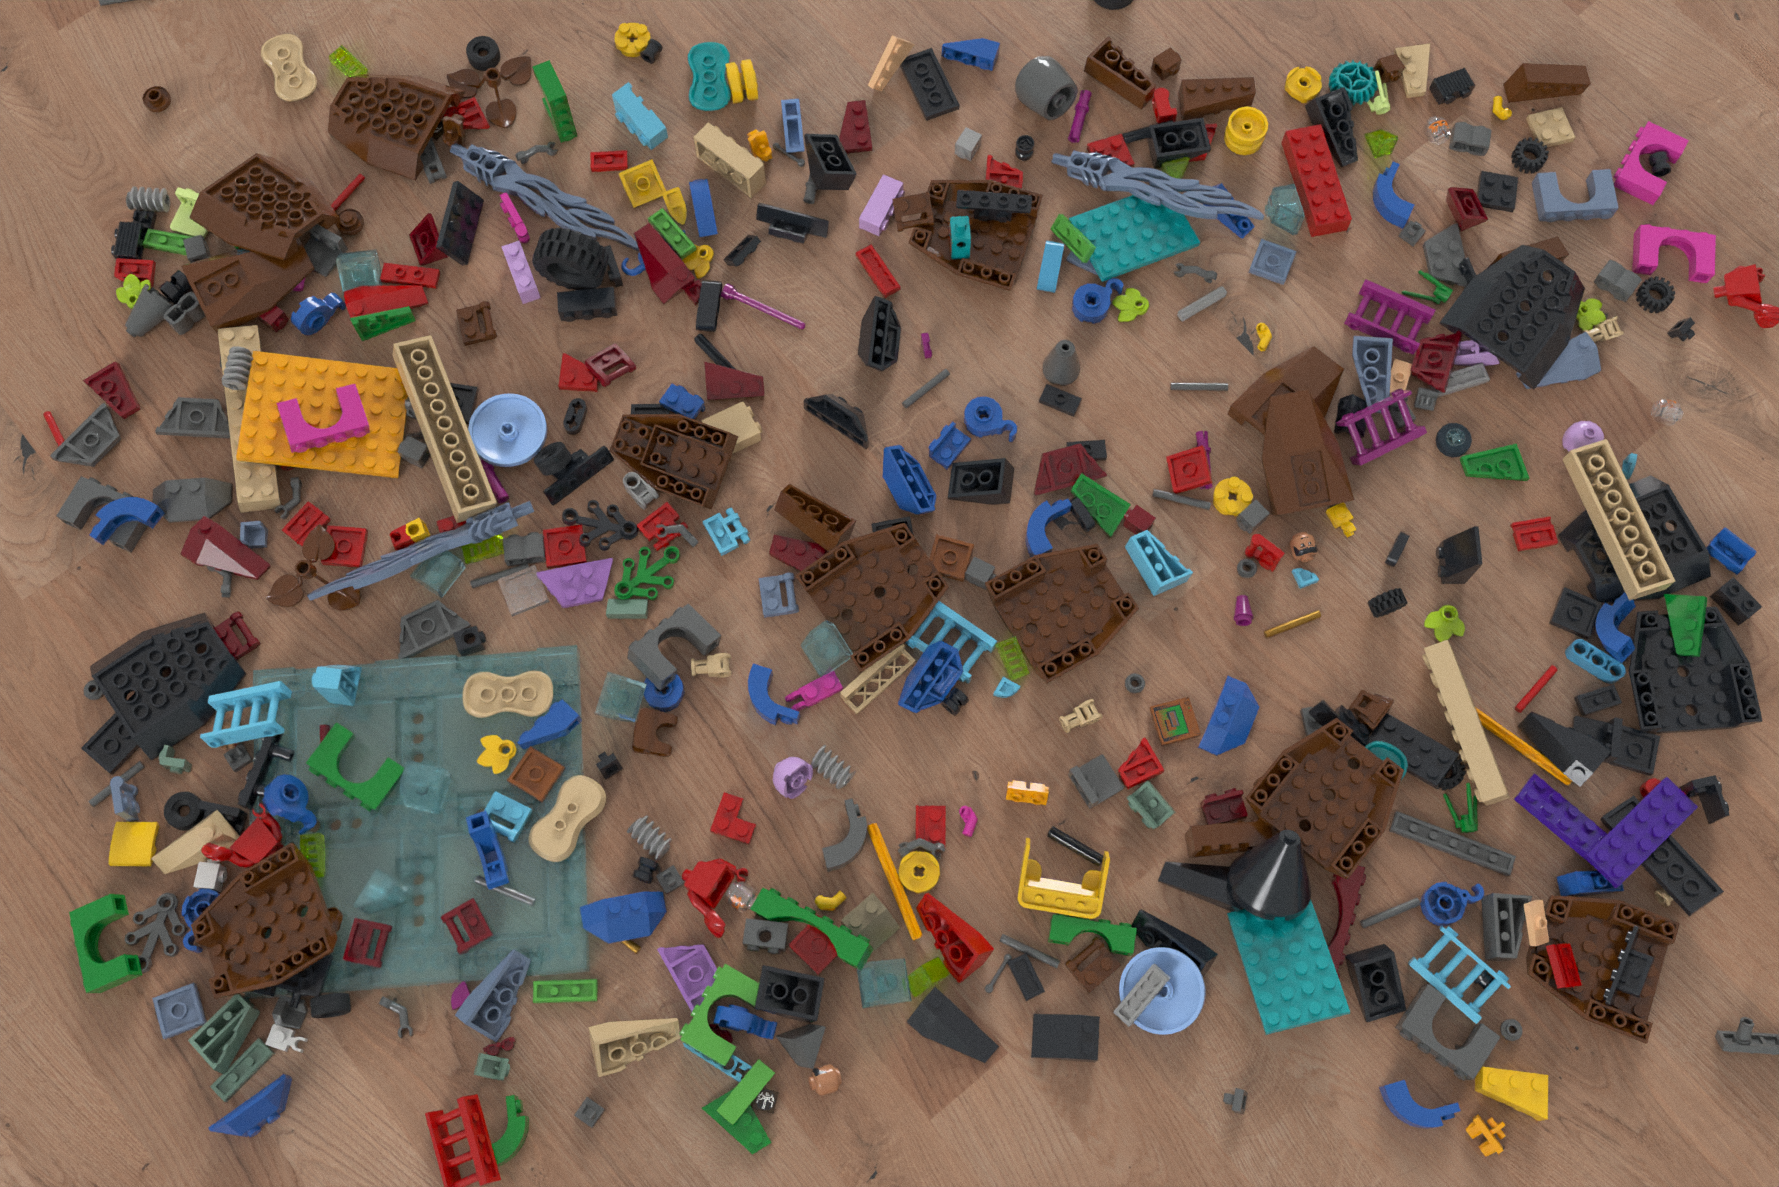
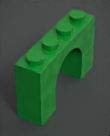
M550 60L533 66L535 78L544 95V98H542L544 108L560 142L572 140L578 135L566 93Z
M336 722L307 760L306 764L310 767L308 771L317 777L320 774L326 777L327 780L325 782L335 789L337 786L344 790L342 794L349 799L357 798L360 800V806L370 812L373 809L378 812L407 770L388 757L376 774L368 781L352 783L345 780L340 773L339 763L342 755L356 736Z
M109 894L69 912L86 993H102L142 976L138 955L123 954L106 962L101 957L98 949V941L103 929L108 924L129 915L125 895Z

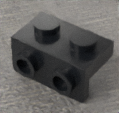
M1354 394L1339 399L1334 433L1346 432L1350 434L1347 426H1337L1336 422L1342 420V416L1348 413L1354 414L1367 408L1365 400ZM1364 418L1354 422L1360 438L1365 436L1366 422Z

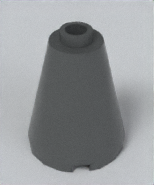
M145 284L125 323L127 327L126 332L133 337L145 335L165 320L163 316L171 307L170 300L153 287L149 290V285Z
M1069 340L1059 341L1043 361V374L1052 384H1061L1060 386L1069 385L1077 379L1080 373V362L1076 349Z

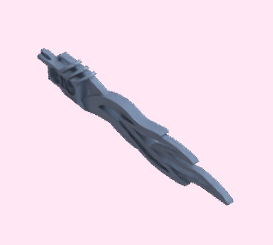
M457 143L451 145L450 152L462 158L464 170L476 176L478 182L481 183V180H483L487 187H489L488 184L492 185L494 191L506 192L507 194L519 197L531 210L542 217L547 215L562 229L567 228L571 229V231L581 232V234L588 235L593 240H597L596 236L608 238L639 251L637 242L629 234L611 225L615 224L609 214L587 204L586 199L562 192L554 183L543 177L526 174L515 161L501 155L497 151L476 147L473 144L468 149ZM527 187H531V188H534V189L540 191L541 196H539L538 194L534 193L532 190L528 189ZM561 205L571 207L573 209L565 210ZM576 218L582 220L583 222H585V223H587V224H589V225H592V226L597 227V228H601V229L613 231V232H615V233H617V234H619V235H621V236H618V235L613 234V233H611V232H607V231H603V230H598V229H593V228L587 227L586 225H584L583 223H581V222H580L579 220H577ZM592 218H595V219H598V220H602V221H605V222H608V223H611V224L603 223V222L594 220V219H592Z
M1073 150L1070 157L1058 153L1053 154L1051 161L1053 164L1067 167L1068 176L1082 180L1084 185L1087 186L1091 183L1094 188L1098 189L1097 185H1099L1104 191L1130 192L1132 195L1157 206L1162 204L1175 212L1196 218L1217 219L1218 214H1234L1258 220L1264 219V215L1254 207L1240 201L1230 200L1231 194L1229 192L1201 185L1199 180L1173 178L1153 168H1132L1121 162L1118 158L1102 155L1097 152L1088 154ZM1140 181L1149 182V185H1147V184H1145V183H1143V182H1140ZM1203 204L1215 205V206H1232V207H1211V206H1205V205H1203Z
M528 501L512 508L508 502L489 509L486 512L468 518L465 525L455 530L427 537L407 548L382 555L380 560L347 573L346 577L326 584L307 596L311 601L353 586L354 589L362 588L396 575L444 551L470 543H479L518 526L517 519L534 512L533 506Z

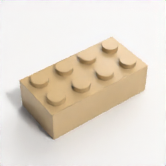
M708 122L694 136L697 158L750 198L766 184L763 161L758 157L752 156L745 147H740L736 144L732 137L724 135L720 128Z

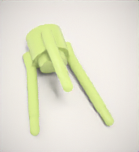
M1375 71L1380 96L1375 97L1373 103L1369 100L1367 104L1371 112L1376 111V114L1381 115L1390 110L1387 84L1381 83L1379 71Z

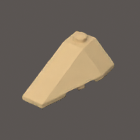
M216 810L151 859L164 874H168L199 864V862L207 861L209 858L201 852L203 845H206V843L229 848L240 836L221 813Z
M677 1018L607 1022L588 1027L598 1077L620 1072L630 1062L636 1059L640 1061L644 1058L643 1055L652 1050L658 1051L680 1038Z

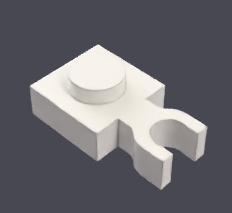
M273 1024L265 1045L286 1052L289 1046H291L293 1050L303 1053L304 1050L299 1049L297 1043L301 1040L307 1042L308 1039L299 1036L294 1038L296 1031Z

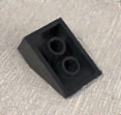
M1203 118L1149 125L1146 138L1154 169L1171 167L1211 151Z
M805 133L804 139L810 176L816 189L849 190L857 173L838 136Z
M1006 458L952 463L948 499L990 505L1008 504L1011 501L1015 468Z
M1474 526L1443 540L1436 548V558L1439 559L1440 565L1438 566V577H1441V584H1465L1483 564L1479 526Z
M1381 944L1345 955L1348 973L1366 1022L1406 1011L1394 951L1387 945Z
M762 965L754 1009L808 1023L816 1022L818 1020L825 978Z
M1033 1014L1031 1058L1097 1062L1100 1016Z

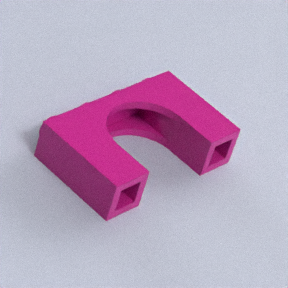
M1648 121L1644 128L1640 126L1635 135L1637 140H1633L1628 150L1631 152L1629 155L1625 154L1620 164L1623 167L1618 168L1613 178L1616 180L1613 184L1614 187L1654 205L1667 182L1645 171L1639 162V156L1664 151L1668 154V161L1675 164L1682 155L1689 140Z
M1641 224L1635 231L1632 272L1652 275L1658 267L1659 247L1671 245L1681 249L1688 258V281L1708 283L1715 275L1716 235L1706 232L1698 233L1689 230L1671 229L1669 227H1656L1650 224Z
M356 384L336 388L342 416L335 425L329 428L319 429L310 426L302 416L297 398L277 403L278 412L292 453H301L308 450V448H320L331 442H343L347 438L363 437L370 433L369 423Z

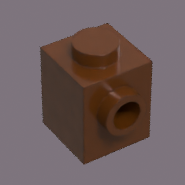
M1170 47L1153 58L1151 69L1163 81L1179 72L1182 59Z
M1394 54L1379 58L1373 70L1379 71L1381 83L1384 84L1397 81L1401 77L1405 66L1398 55Z

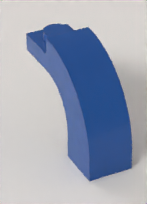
M1392 162L1390 168L1386 167L1384 173H1379L1373 187V201L1377 211L1384 219L1395 226L1404 228L1414 204L1400 199L1393 191L1392 181L1400 164Z
M696 179L693 182H689L699 237L718 234L708 180Z
M126 497L117 499L104 506L95 515L100 519V522L93 527L90 536L99 544L104 545L121 524L128 521H139L153 529L165 512L156 504L143 498Z
M1069 499L1064 501L1058 500L1052 504V507L1048 501H1045L1032 513L1026 531V547L1030 557L1052 552L1053 547L1046 537L1045 527L1051 521L1070 512L1072 504Z
M1625 592L1614 601L1612 606L1604 603L1596 618V631L1603 648L1612 658L1621 663L1635 650L1632 639L1618 631L1621 622L1636 607L1634 600L1629 601Z
M753 663L748 677V691L756 712L773 725L777 724L778 718L785 724H798L800 719L799 711L776 704L768 695V688L773 677L772 669Z
M487 811L466 817L469 834L479 853L488 889L510 883L506 860Z
M1405 1080L1379 1087L1383 1100L1389 1110L1399 1120L1413 1127L1426 1129L1443 1126L1442 1120L1455 1118L1454 1113L1461 1111L1458 1102L1435 1109L1421 1107L1410 1096Z

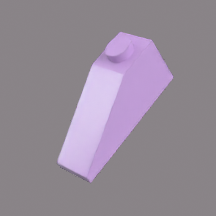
M1473 340L1460 343L1454 365L1474 366L1483 363L1484 366L1500 364V359Z

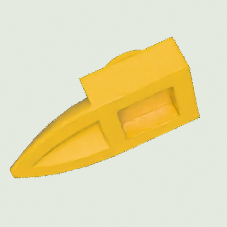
M676 187L662 192L670 215L678 223L684 225L687 209L680 188Z

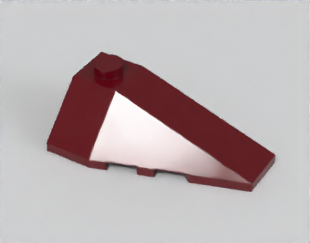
M203 516L190 529L180 553L181 556L198 566L204 567L206 565L214 567L218 571L226 570L234 572L235 575L259 580L271 567L263 558L206 516Z

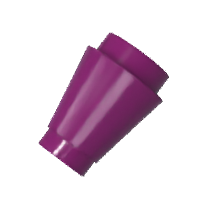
M1240 595L1236 597L1233 619L1239 626H1248L1254 618L1248 596Z

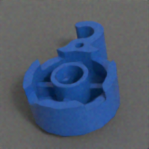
M1112 278L1107 281L1105 287L1097 284L1080 286L1076 290L1072 301V311L1075 317L1081 322L1083 320L1092 322V324L1101 322L1107 316L1110 308L1112 289H1115L1119 295L1122 294L1124 286L1122 281Z
M336 293L328 294L323 300L317 299L315 296L308 297L299 303L301 307L296 313L292 312L291 323L304 335L315 334L327 324L337 307L343 311L346 308V304Z
M977 397L967 404L964 411V423L967 431L972 435L982 438L988 435H1000L1005 430H1009L1008 441L1012 442L1015 440L1017 425L1011 420L1002 419V409L998 402L989 397ZM980 415H985L986 417L981 419Z
M677 674L675 680L665 687L669 688L665 694H662L661 691L659 692V689L648 678L645 679L643 695L651 708L660 710V712H668L679 706L685 692L684 685Z
M284 774L277 776L264 788V798L262 801L266 810L271 815L285 817L284 819H288L291 822H302L304 827L298 832L300 835L306 834L316 825L315 815L311 811L306 810L309 800L308 790L300 779Z
M1447 882L1436 883L1425 890L1421 897L1420 906L1422 913L1434 925H1451L1463 917L1467 904H1474L1483 898L1484 889L1480 884L1471 887V890L1474 892L1473 897L1467 890H1462ZM1440 899L1442 902L1447 903L1445 909L1440 906Z
M198 889L199 891L188 896L182 905V916L191 928V931L185 935L183 944L186 949L195 953H201L203 949L194 946L195 937L191 924L202 914V910L206 909L220 895V893L211 889Z
M730 1004L728 1007L717 1006L713 1024H719L720 1027L738 1032L745 1030L747 1034L773 1040L777 1027V1022L764 1020L749 1013V1009Z

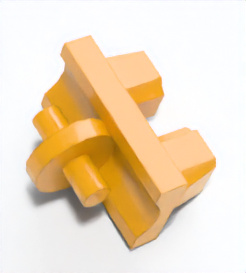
M757 129L749 132L747 135L752 156L758 157L762 161L772 159V150L769 146L766 132L764 130L759 132Z
M1479 1114L1473 1117V1121L1465 1128L1472 1139L1483 1133L1487 1140L1478 1145L1485 1157L1495 1152L1499 1154L1504 1151L1503 1146L1494 1136L1495 1133L1500 1139L1506 1136L1501 1130L1505 1126L1504 1122L1496 1123L1491 1117L1487 1120L1491 1126L1489 1129Z

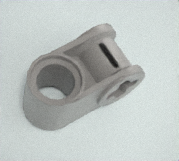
M629 472L624 476L623 484L626 492L643 510L647 508L646 505L654 498L657 499L659 497L657 492L637 473ZM631 481L637 482L635 486L628 485Z

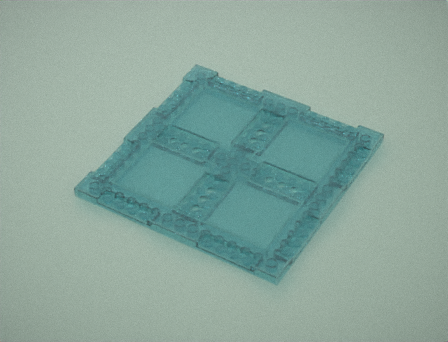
M577 645L537 648V651L462 657L443 655L379 660L372 664L347 665L362 667L354 706L329 703L313 687L312 676L316 673L317 668L295 669L294 667L253 670V687L282 681L292 691L291 698L279 701L275 721L285 729L279 746L294 750L295 755L291 762L274 757L263 784L268 785L277 776L284 774L300 779L308 790L309 800L306 810L311 811L315 815L316 821L320 823L318 831L311 832L309 830L306 834L300 835L298 832L304 827L302 822H291L288 819H284L285 817L275 815L273 817L281 827L283 836L281 842L284 845L283 847L292 842L297 846L313 867L327 909L336 907L343 914L341 927L336 933L338 939L333 952L330 953L334 958L322 993L484 980L513 949L531 960L525 977L590 971L588 931L583 929L580 907L587 905L585 826L579 833L576 847L572 854L559 862H551L540 857L529 844V834L532 827L553 809L563 783L573 776H583L582 721L568 735L532 746L565 767V770L541 803L510 784L507 779L529 749H522L517 743L519 737L525 731L532 729L535 726V721L541 716L544 717L549 712V709L545 713L534 717L524 716L515 712H500L489 717L478 718L470 715L463 705L464 685L467 679L476 673L491 672L499 676L512 677L535 670L547 674L552 681L553 699L550 707L555 702L563 699L581 718L580 654ZM270 703L261 705L258 722L267 721ZM416 715H423L424 718L421 723L415 724L413 722ZM337 722L356 736L340 759L339 769L345 780L352 783L368 781L376 774L388 757L407 770L378 812L373 809L370 812L360 806V800L357 798L349 799L342 794L344 792L342 788L337 786L335 789L325 782L327 780L326 777L321 774L317 777L308 771L310 767L306 762L320 744V725L328 724L331 730ZM417 734H423V741L418 744L414 743V737ZM488 735H497L502 740H510L517 748L516 755L509 760L507 769L499 774L493 773L492 766L484 767L477 763L479 756L486 750L480 739ZM262 738L254 739V757L256 752L260 751ZM505 748L503 753H509L510 748ZM419 753L423 754V761L414 763V756ZM495 791L533 810L515 842L509 841L508 837L496 832L508 868L507 874L510 883L504 884V886L535 898L536 901L533 907L475 883L478 875L484 878L485 875L479 853L469 834L466 817L476 814V811L480 808L485 809ZM257 797L253 807L255 812L260 813L263 811L259 803L263 804L262 799L264 797ZM251 810L249 812V826L257 818ZM493 814L490 816L491 820L511 830L515 827L514 824ZM360 818L362 820L361 826L356 829L352 828L353 820ZM335 820H340V828L337 830H332V822ZM422 874L424 876L423 883L415 885V876ZM418 895H423V904L420 906H415V897ZM474 898L494 936L471 948L468 952L459 955L456 950L457 945L446 923L443 924L440 917ZM305 907L302 910V917H304L307 914L308 907ZM417 916L424 917V923L420 927H415L414 919ZM455 917L453 920L464 941H469L470 938L459 917ZM354 918L393 926L392 932L388 935L381 959L383 962L381 969L342 960ZM271 928L265 934L266 939L271 935ZM375 930L367 957L369 959H373L380 930ZM277 987L274 997H279L280 995L293 996V993ZM251 991L245 992V998L248 999L273 998L272 996Z

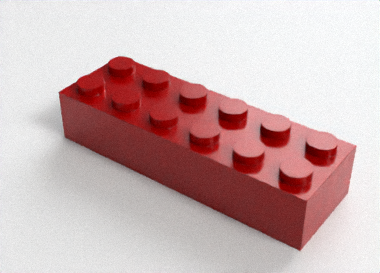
M1321 124L1285 131L1281 143L1311 237L1347 231L1352 218Z

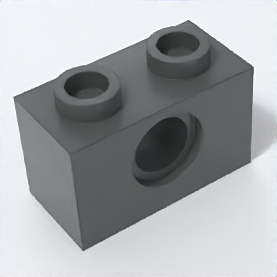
M746 918L742 944L744 947H747L748 951L759 952L760 949H767L768 953L780 954L781 951L786 952L789 925L788 923ZM762 933H770L771 939L768 942H762L760 940Z

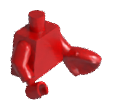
M1756 264L1747 267L1738 266L1724 275L1725 285L1713 287L1715 298L1727 296L1730 306L1753 311L1754 319L1761 328H1773L1779 323V307L1762 304L1759 283L1763 281L1765 275L1762 274V268H1756Z
M259 803L263 811L257 813L252 808L253 815L257 818L229 848L206 843V845H203L201 852L204 856L214 861L229 860L239 867L250 868L283 848L280 824L270 813H266L264 804Z
M720 858L708 862L700 861L693 870L686 869L682 873V880L685 881L684 886L688 890L687 896L691 904L704 915L705 925L716 938H721L724 935L726 925L713 909L716 908L735 875L736 881L740 884H744L746 880L739 875L748 876L747 869H736L735 865Z

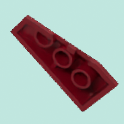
M650 223L634 233L651 288L663 305L694 283L695 277Z

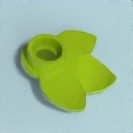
M129 274L124 280V287L116 289L118 300L133 309L143 286L148 284L149 290L151 289L150 280H144L140 283L135 275Z
M1127 288L1125 295L1117 296L1112 301V304L1121 310L1118 316V321L1120 322L1132 321L1137 315H1143L1149 309L1148 300L1142 297L1140 291L1134 288Z
M1591 298L1585 302L1581 301L1576 319L1583 331H1589L1593 329V326L1606 320L1604 313L1600 311L1602 303L1597 299Z
M1444 605L1439 611L1431 612L1424 622L1426 628L1434 629L1435 637L1439 642L1448 640L1452 634L1462 637L1465 631L1464 623L1458 618L1457 609L1451 605ZM1445 613H1449L1451 617L1447 618Z

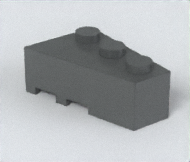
M1499 893L1483 896L1481 902L1485 960L1508 961L1517 958L1523 936L1522 928L1524 921H1526L1524 904L1531 902L1532 896Z

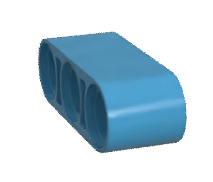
M1046 240L1037 290L1055 293L1064 243Z
M1577 639L1565 650L1568 660L1607 684L1616 683L1626 673V669L1621 662L1585 640ZM1574 647L1578 648L1581 654L1577 653ZM1592 658L1597 660L1598 665L1593 663ZM1610 669L1616 673V676L1611 674Z

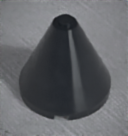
M1283 830L1241 854L1232 862L1227 874V883H1230L1232 888L1230 892L1232 897L1241 907L1257 917L1271 921L1275 917H1285V921L1292 920L1306 910L1312 891L1301 839L1296 832Z

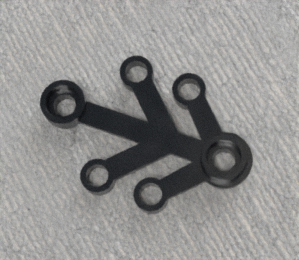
M596 500L588 502L587 510L595 514L598 520L578 516V512L573 508H567L563 511L562 521L568 526L580 524L596 528L589 533L580 535L579 543L583 547L589 546L593 539L608 531L616 533L608 538L603 537L599 540V548L602 551L609 550L611 544L621 539L632 540L638 534L636 524L632 521H626L620 514L618 506L614 504L607 507L606 513L609 517L614 518L618 524L610 522ZM587 538L589 541L584 542L582 539ZM605 542V543H607L608 545H607V546H603L601 543Z

